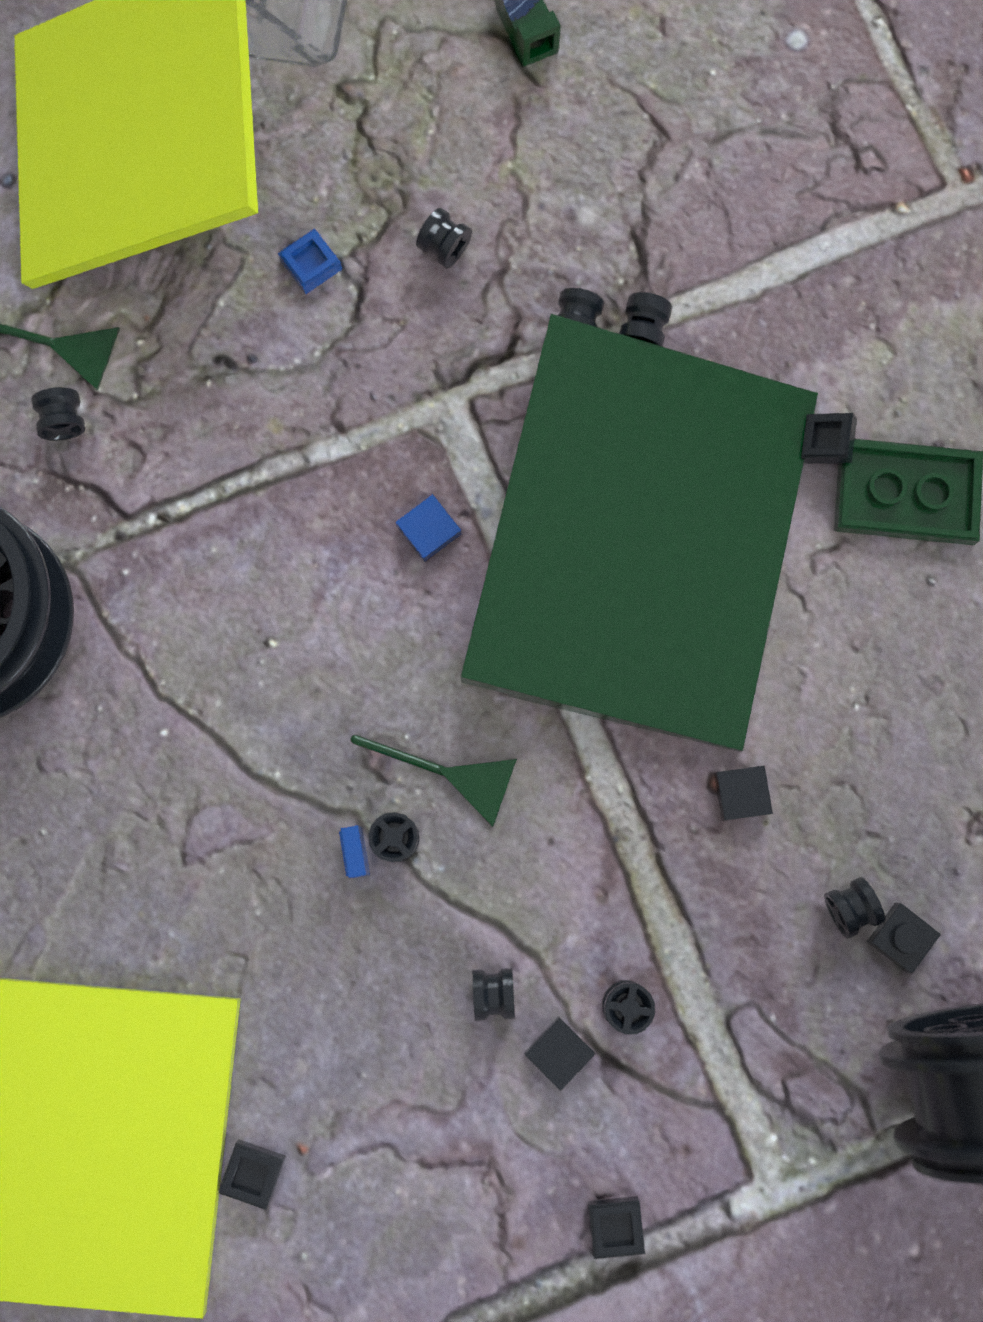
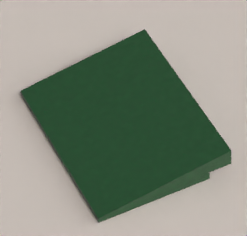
M551 314L461 673V683L507 693L508 697L742 752L804 464L801 454L807 414H814L818 393Z

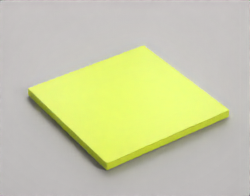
M93 0L14 35L22 284L35 289L258 214L246 0Z
M0 978V1301L203 1319L207 1310L219 1201L218 1192L221 1183L241 998Z

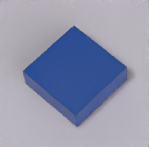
M315 228L278 253L280 261L305 294L343 270L340 260Z
M433 494L395 522L397 528L424 562L462 535L459 526Z
M356 825L341 828L339 836L346 876L358 878L371 875L363 827Z

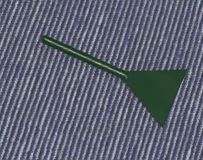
M0 323V333L51 347L97 391L120 330L119 327L51 338Z
M352 735L350 738L351 743L444 776L492 827L494 826L517 759L445 767L358 735Z

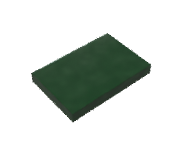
M855 439L852 463H838L834 532L974 546L980 541L983 451Z

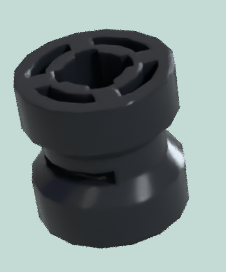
M649 292L631 294L625 309L628 319L626 323L621 325L619 334L663 347L665 335L662 329L663 326L669 323L673 308L671 302L662 296Z

